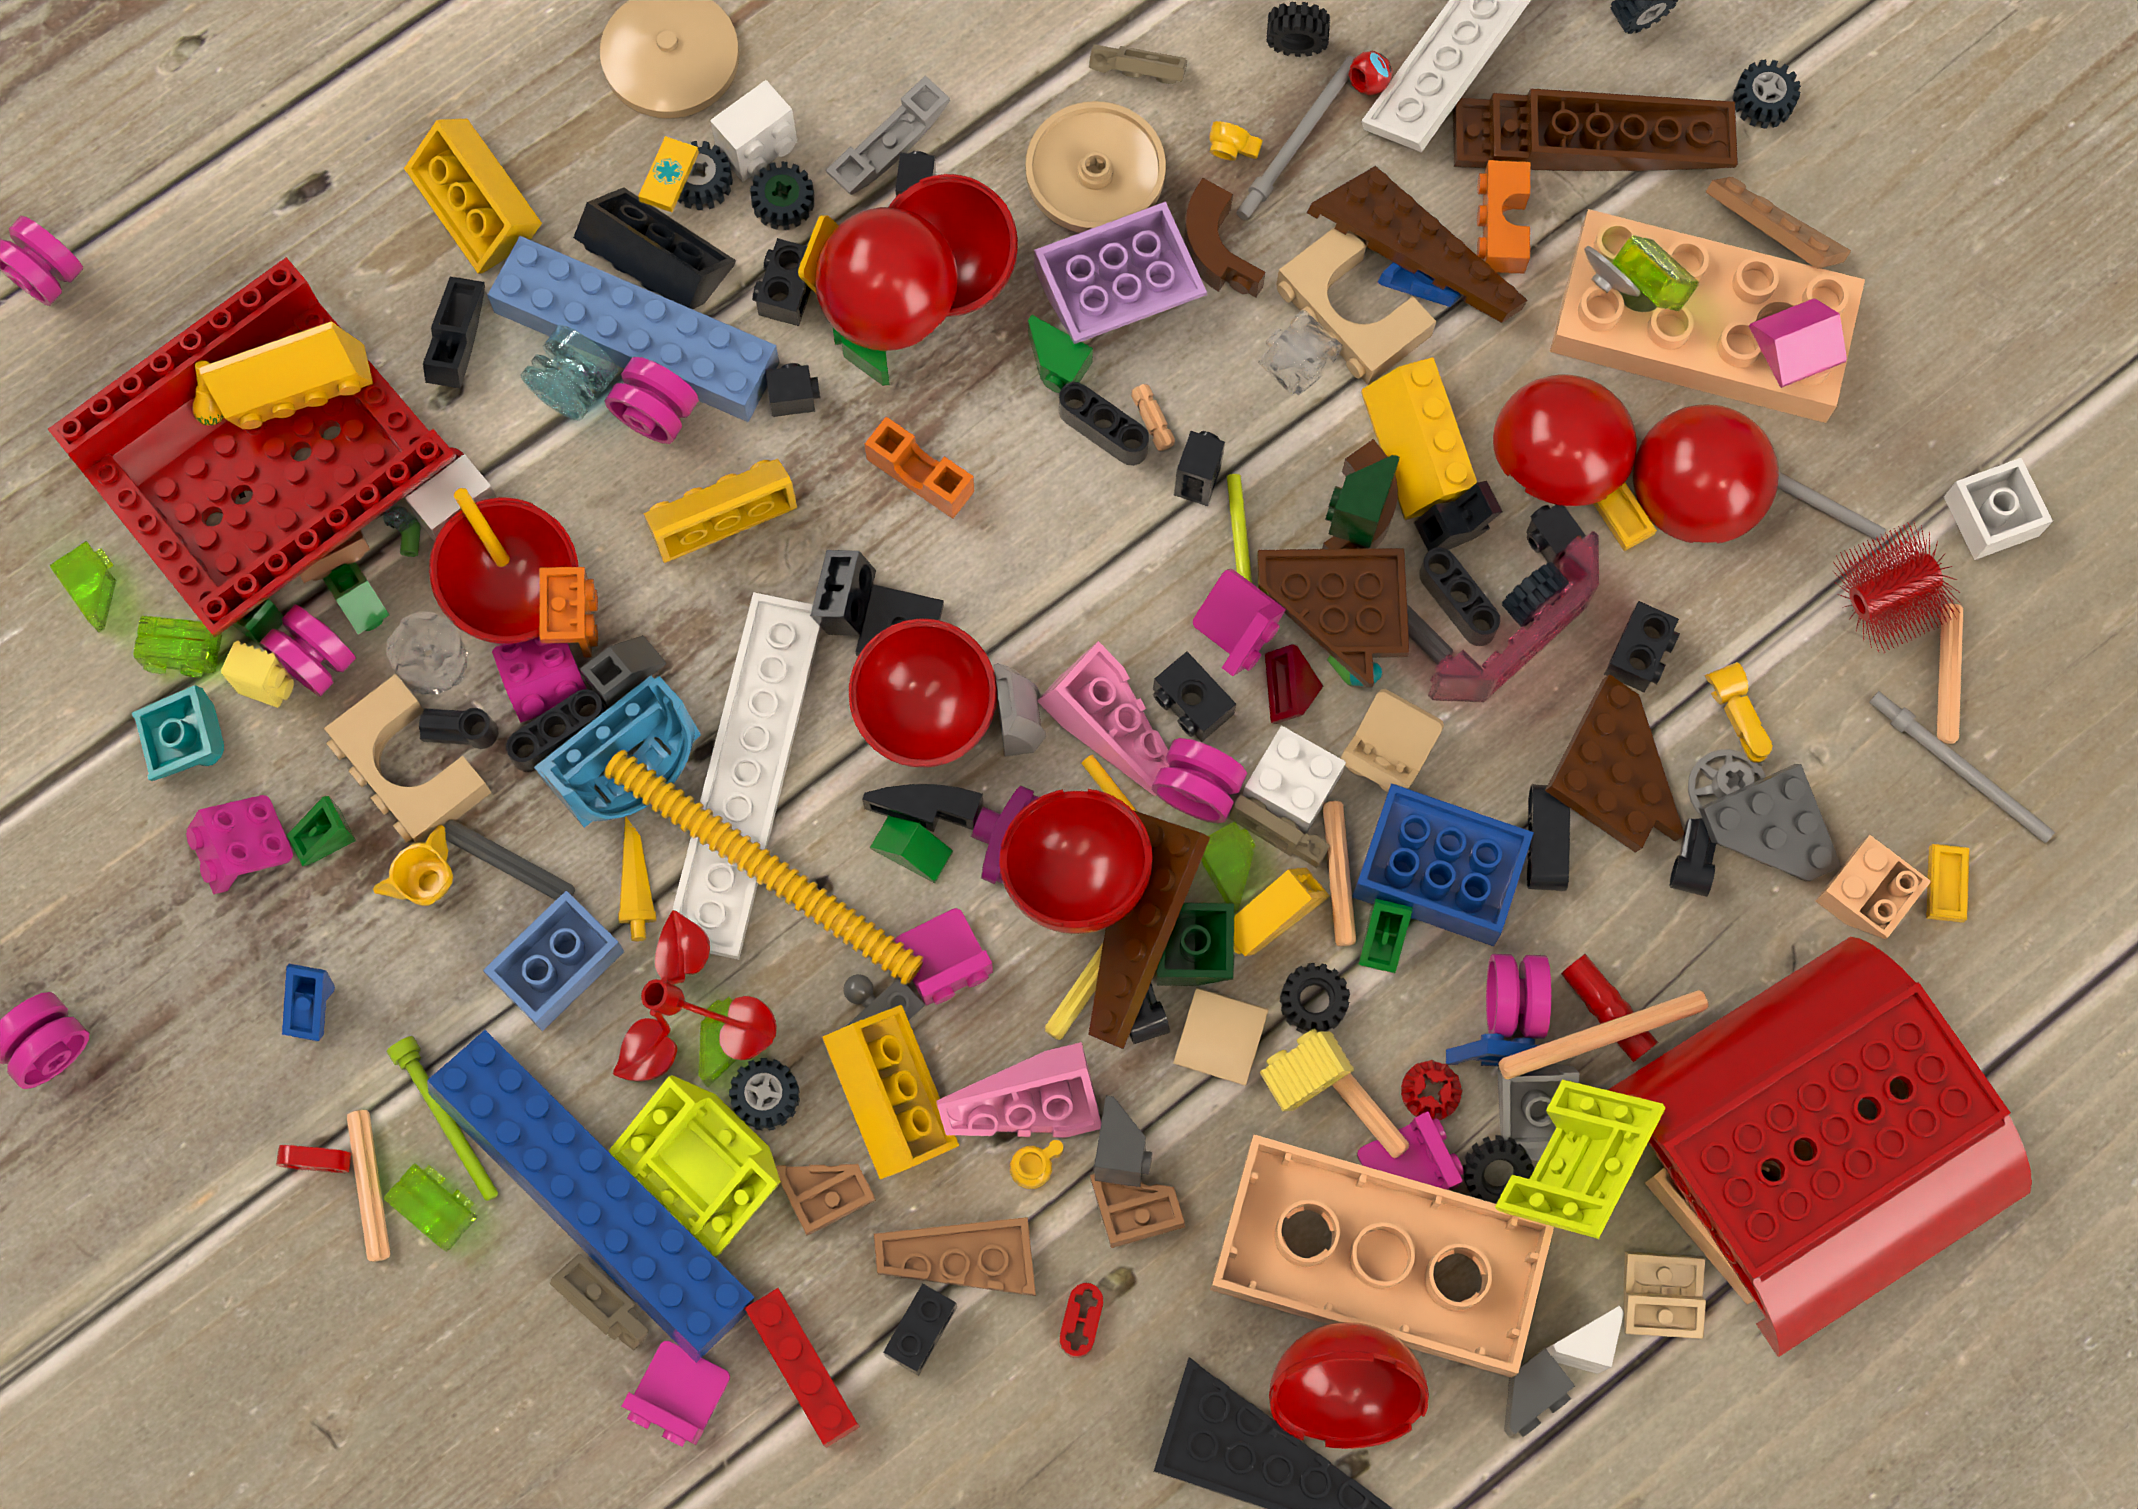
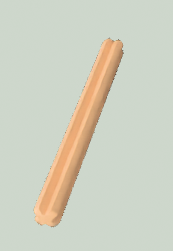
M1698 990L1505 1057L1499 1061V1069L1505 1079H1511L1703 1012L1708 1008V1001L1704 992Z

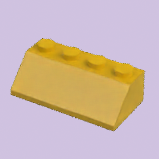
M468 118L436 120L404 167L409 177L478 274L486 272L507 259L519 236L531 240L542 225L540 219Z
M332 321L199 368L200 375L224 418L242 429L258 428L264 421L273 418L290 417L296 410L307 406L317 407L324 405L328 402V399L339 395H353L358 393L362 387L373 384L365 345Z
M1434 357L1399 366L1361 390L1379 446L1387 457L1391 455L1400 457L1395 475L1398 487L1397 499L1405 520L1422 516L1435 504L1455 501L1477 483Z
M777 458L772 461H759L752 465L750 470L738 475H725L716 484L707 488H693L687 491L682 498L673 502H659L653 505L650 511L643 514L662 560L666 563L797 509L792 481Z
M902 1005L857 1021L822 1037L880 1180L912 1168L959 1146L955 1135H946L937 1106V1100L940 1099Z

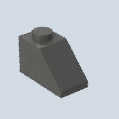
M1106 1095L1094 1164L1095 1181L1141 1187L1142 1174H1150L1152 1152L1146 1151L1145 1135L1114 1096Z

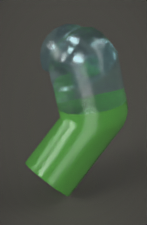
M393 506L391 509L386 510L383 516L386 526L396 528L402 534L400 554L407 557L418 556L420 523L405 507Z

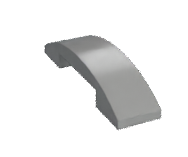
M924 76L901 98L902 105L855 150L850 146L826 169V173L850 195L863 189L899 160L900 153H907L918 142L946 108L950 98L927 76Z

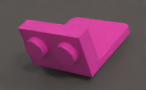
M1227 569L1221 574L1193 618V625L1230 654L1222 669L1231 676H1235L1242 670L1250 671L1262 655L1259 651L1263 644L1268 643L1278 632L1280 625L1277 623L1286 609L1233 569Z
M539 636L522 643L501 644L492 650L505 690L520 723L542 715L572 694L587 689L568 643H541Z
M265 795L199 809L187 828V842L190 848L196 851L200 861L201 876L206 883H209L213 894L228 891L238 875L286 864L293 857L292 849L270 798Z
M958 908L951 909L897 936L895 939L896 943L900 941L904 943V949L908 950L911 948L914 950V956H923V965L913 978V982L925 1006L933 1002L935 1005L941 1004L951 999L955 995V991L967 985L969 988L975 987L985 982L989 978L988 975L993 973L992 961L986 950L982 951L963 912Z
M1429 1112L1415 1117L1409 1125L1398 1129L1409 1142V1148L1397 1158L1391 1157L1378 1140L1362 1146L1357 1152V1157L1362 1166L1449 1191L1456 1189L1463 1182L1460 1176L1464 1174L1462 1164L1455 1153L1449 1154L1443 1140L1447 1139L1444 1128L1437 1118L1432 1120Z
M664 1341L657 1349L635 1393L628 1392L621 1407L630 1411L627 1417L628 1420L646 1429L649 1428L651 1423L665 1429L661 1437L681 1447L684 1446L686 1440L697 1445L730 1381V1374L727 1370L703 1358L696 1363L680 1346L670 1341Z

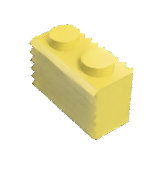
M239 640L233 643L221 669V674L225 676L228 683L234 687L238 694L277 708L281 705L283 699L287 700L293 690L294 680L274 653L269 654L267 650L262 652L260 648L255 649L253 645L241 644Z
M1313 1029L1296 1040L1298 1046L1289 1053L1286 1050H1281L1266 1060L1269 1066L1261 1070L1260 1074L1283 1112L1294 1111L1354 1071L1353 1066L1330 1031L1317 1032L1316 1029Z

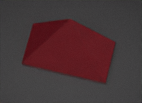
M1291 644L1265 653L1271 723L1278 724L1303 716L1324 687L1297 645Z

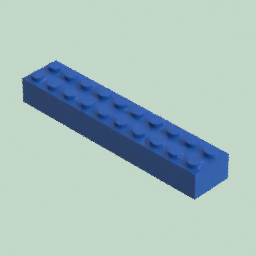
M486 1030L480 1033L427 1080L428 1093L440 1107L696 1363L747 1314L744 1308L752 1304L755 1297Z

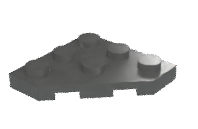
M1793 764L1698 808L1712 843L1741 853L1767 866L1777 868L1798 879L1812 881L1842 867L1802 764Z

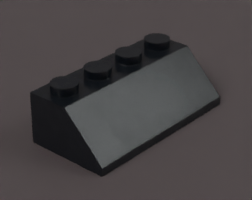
M624 187L588 201L573 237L582 243L584 248L590 253L600 255L611 262L616 270L629 274L640 281L645 289L656 292L690 309H695L705 304L736 262L735 259L651 205L640 202L638 196Z

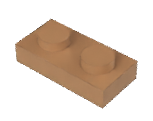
M361 529L301 573L300 577L303 582L321 580L328 576L332 569L344 563L351 564L360 560L365 552L370 550Z

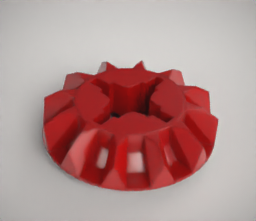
M1434 1060L1415 1064L1406 1073L1401 1085V1096L1406 1108L1416 1117L1429 1112L1432 1120L1435 1118L1442 1120L1450 1116L1459 1106L1463 1091L1459 1075L1454 1073L1448 1064H1442ZM1425 1078L1433 1085L1445 1083L1438 1092L1439 1102L1431 1095L1418 1098L1426 1088Z

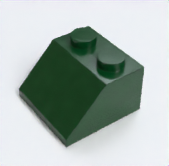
M1391 455L1346 476L1342 488L1335 486L1325 520L1331 522L1329 535L1370 548L1400 459L1399 456Z
M1183 903L1157 966V986H1199L1233 980L1234 903Z

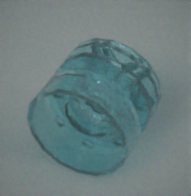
M558 325L543 344L544 351L550 358L536 354L531 360L533 366L528 365L520 376L527 387L547 406L566 417L580 421L588 412L586 406L591 407L596 402V398L590 389L600 392L604 391L618 373V369L613 360L590 339L567 326Z

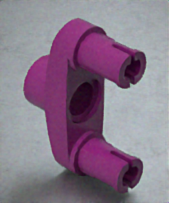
M1020 785L1007 802L1001 814L983 806L971 834L972 838L988 844L981 879L995 884L996 881L1003 884L999 864L1002 839L1014 817L1025 806L1039 798L1033 795V790Z

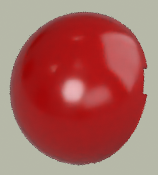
M941 174L919 180L920 182L909 187L902 194L899 193L889 207L908 210L925 218L943 234L950 245L957 266L958 279L955 299L947 317H956L977 311L998 296L1014 271L1018 254V235L1012 214L996 192L973 178L956 174Z
M879 207L868 209L845 220L831 233L824 243L815 271V287L818 302L832 327L852 343L879 351L900 350L921 342L923 338L932 333L945 320L953 305L957 290V266L946 238L925 218L900 208Z
M1558 374L1536 379L1520 388L1509 398L1495 422L1493 448L1503 472L1507 477L1511 475L1519 484L1525 487L1524 492L1556 505L1584 506L1606 499L1609 494L1625 483L1635 462L1637 438L1629 412L1612 391L1602 384L1582 376Z
M1693 405L1665 416L1654 425L1642 440L1633 465L1635 494L1638 503L1650 521L1666 534L1689 543L1717 542L1718 544L1736 539L1749 532L1769 511L1778 488L1779 467L1777 456L1765 432L1746 415L1720 405Z
M505 497L478 501L475 504L510 558L507 565L499 567L494 562L463 511L460 510L441 529L430 555V583L440 609L461 631L485 642L515 644L539 637V568L579 567L576 550L570 536L555 517L553 518L533 503Z
M907 620L892 625L878 633L859 654L850 676L849 705L858 731L865 741L880 755L905 766L935 767L960 758L976 746L985 735L996 709L997 684L995 673L987 654L968 633L957 626L940 620Z
M1062 789L1037 798L1014 817L1002 839L999 864L1001 878L1010 899L1026 917L1038 925L1056 932L1084 934L1109 927L1121 920L1137 905L1151 876L1153 856L1150 838L1144 824L1138 815L1123 801L1094 789L1064 792Z
M1357 1322L1328 1324L1307 1332L1297 1339L1285 1351L1277 1363L1272 1375L1269 1391L1271 1413L1274 1420L1283 1430L1302 1441L1304 1436L1325 1441V1447L1340 1449L1372 1447L1402 1437L1412 1430V1424L1420 1416H1425L1429 1400L1426 1377L1412 1351L1392 1334L1378 1327Z

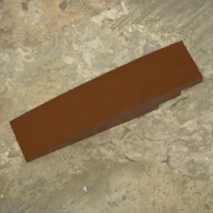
M1530 88L1527 95L1493 93L1490 99L1460 98L1453 108L1454 167L1486 168L1488 160L1530 162V170L1547 171L1694 170L1736 168L1738 165L1734 101Z

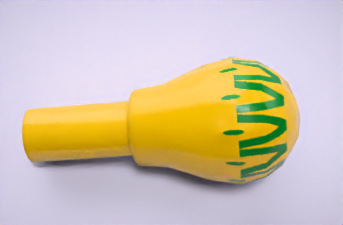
M199 361L195 364L198 386L196 387V395L193 402V415L202 425H216L222 421L224 416L199 371L200 367L210 363Z

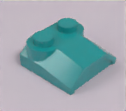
M193 685L132 712L149 773L147 775L148 780L150 781L173 775L196 765L211 766L223 754L224 741L215 706L201 687Z

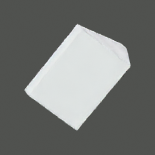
M1618 1306L1546 1349L1557 1363L1599 1374L1612 1367L1624 1312Z

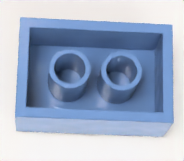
M565 891L483 971L543 1031L624 953V950L620 943L570 893Z

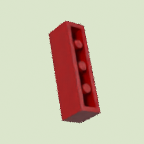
M776 1288L745 1307V1311L822 1444L827 1448L860 1428L780 1289Z

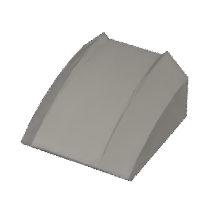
M997 663L994 665V673L997 684V705L1004 755L1013 756L1034 753L1046 738V733L1041 726L1037 701L1040 691L1033 682L1014 669Z
M1551 1064L1511 1079H1505L1498 1068L1501 1136H1503L1504 1140H1508V1137L1516 1141L1517 1145L1521 1144L1531 1160H1540L1556 1129L1546 1109L1562 1079L1579 1083V1072L1574 1066Z

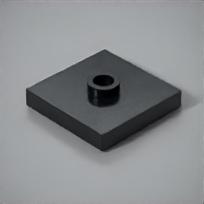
M873 584L861 636H859L855 651L856 656H859L867 643L878 633L892 625L913 619L940 620L944 608V600Z

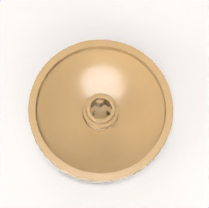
M629 0L613 14L603 31L600 43V60L609 87L625 105L639 113L652 117L679 118L708 108L724 95L733 82L738 69L739 46L735 28L730 18L712 0Z
M1092 101L1077 103L1052 114L1034 133L1026 154V181L1035 204L1049 219L1066 229L1082 233L1154 206L1164 186L1166 172L1165 153L1162 143L1151 125L1132 110L1108 102Z

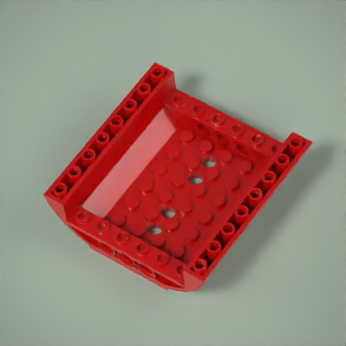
M287 257L48 428V431L214 638L456 459L455 453L434 429L429 431L369 360L368 364L373 384L362 387L356 394L339 395L328 399V402L324 405L317 407L307 406L296 410L290 417L273 418L264 421L258 428L242 429L225 418L216 425L206 426L195 419L192 408L196 387L198 386L195 370L197 362L207 361L211 364L331 321L339 326L319 303L306 279ZM328 428H341L336 438L330 440L323 438L324 432ZM302 448L311 449V454L306 460H294L298 450ZM241 492H253L249 502L236 504V498ZM223 513V518L219 524L215 526L206 525L207 518L211 514Z
M1850 936L1608 1089L1609 1091L1664 1104L1665 1110L1648 1143L1765 1316L1756 1325L1778 1357L2031 1192L2032 1178L2028 1157L2019 1133L2009 1115L2011 1112L1921 984L1919 982L1916 983L1886 953L1860 938ZM1892 1079H1900L1907 1084L1909 1094L1906 1099H1898L1892 1095L1890 1091ZM1861 1099H1868L1875 1104L1877 1108L1875 1119L1868 1120L1859 1114L1858 1103ZM1797 1140H1805L1812 1146L1813 1157L1810 1161L1800 1160L1795 1155L1794 1144ZM1764 1161H1774L1779 1165L1781 1177L1778 1181L1771 1182L1764 1178L1761 1172Z

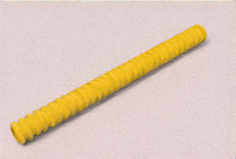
M626 750L618 751L609 761L605 768L604 776L607 779L614 778V784L617 786L624 785V791L627 793L632 791L633 797L636 799L642 798V802L646 806L651 804L652 810L654 812L661 811V816L664 819L670 817L673 825L680 824V829L683 832L690 831V837L693 839L700 838V844H708L709 850L712 852L717 850L719 852L718 856L720 858L727 857L729 864L734 865L736 863L739 871L746 870L749 878L756 877V882L759 885L766 884V890L769 892L772 890L776 891V897H785V903L788 905L795 904V910L798 912L801 910L805 911V917L810 918L812 916L815 918L814 923L817 925L822 923L824 925L823 929L827 932L832 930L835 938L841 936L845 945L851 943L853 945L852 949L855 952L861 950L864 958L871 957L874 965L881 964V970L884 972L887 970L891 971V977L894 979L897 977L901 978V984H909L923 965V956H914V950L911 948L908 950L904 949V943L901 941L898 943L894 942L895 937L884 935L885 930L882 928L877 930L874 922H865V916L860 915L858 917L855 915L856 910L853 908L848 910L846 908L847 904L843 901L838 903L835 895L829 897L825 888L819 890L817 888L818 884L815 881L809 883L806 875L799 876V871L796 868L789 869V863L786 861L783 863L779 862V856H770V850L767 848L760 849V843H752L751 837L748 835L743 837L741 830L738 828L733 830L730 822L724 824L721 816L714 817L711 809L704 810V805L701 802L694 803V797L691 795L685 797V792L682 789L675 790V784L672 782L665 783L666 778L663 776L657 777V773L653 769L648 771L645 763L638 764V759L634 756L629 758Z

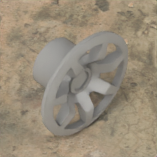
M1730 749L1713 751L1702 757L1693 767L1688 781L1689 797L1695 810L1700 814L1698 808L1702 807L1697 796L1715 795L1719 799L1754 783L1755 774L1759 780L1765 778L1766 775L1758 763L1750 761L1746 754ZM1725 757V763L1719 771L1706 765L1712 759ZM1733 758L1739 759L1745 762L1747 765L1741 762L1733 761ZM1699 770H1701L1712 780V784L1696 789V777Z

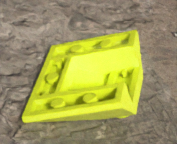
M673 1075L665 1080L608 1151L716 1259L781 1182L770 1147L716 1094Z
M1562 1079L1546 1109L1547 1114L1556 1126L1548 1145L1530 1179L1511 1175L1495 1208L1499 1212L1599 1239L1665 1110L1664 1104Z

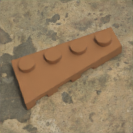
M1734 177L1712 180L1707 188V194L1817 269L1843 263L1851 252L1845 246L1774 206L1768 199L1745 189L1746 185Z
M1028 1217L874 1234L876 1265L879 1275L1036 1296Z

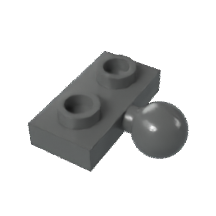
M861 974L849 977L843 987L844 995L849 1002L857 1005L862 1004L865 1007L846 1026L899 1005L903 1006L909 1021L925 1006L907 985L901 984V978L893 982L877 998L873 995L874 988L871 980Z

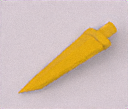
M625 816L618 921L619 923L630 924L631 941L639 942L646 940L645 923H652L657 920L641 836Z

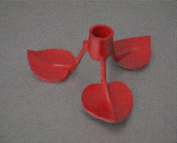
M672 910L656 948L655 968L662 979L649 981L641 993L643 1005L650 1009V1015L656 1019H640L627 1031L621 1045L618 1062L613 1070V1075L619 1078L636 1082L649 1081L662 1076L670 1069L677 1055V1045L671 1038L667 1037L671 1028L662 1014L672 1016L680 1012L682 1008L725 1023L719 1034V1043L723 1052L736 1060L754 1058L770 1046L776 1037L777 1025L771 1009L763 1001L755 997L741 996L735 998L729 1006L728 1017L685 1001L682 990L675 985L685 981V974L694 975L703 969L709 958L710 941L707 933L699 925L678 911Z

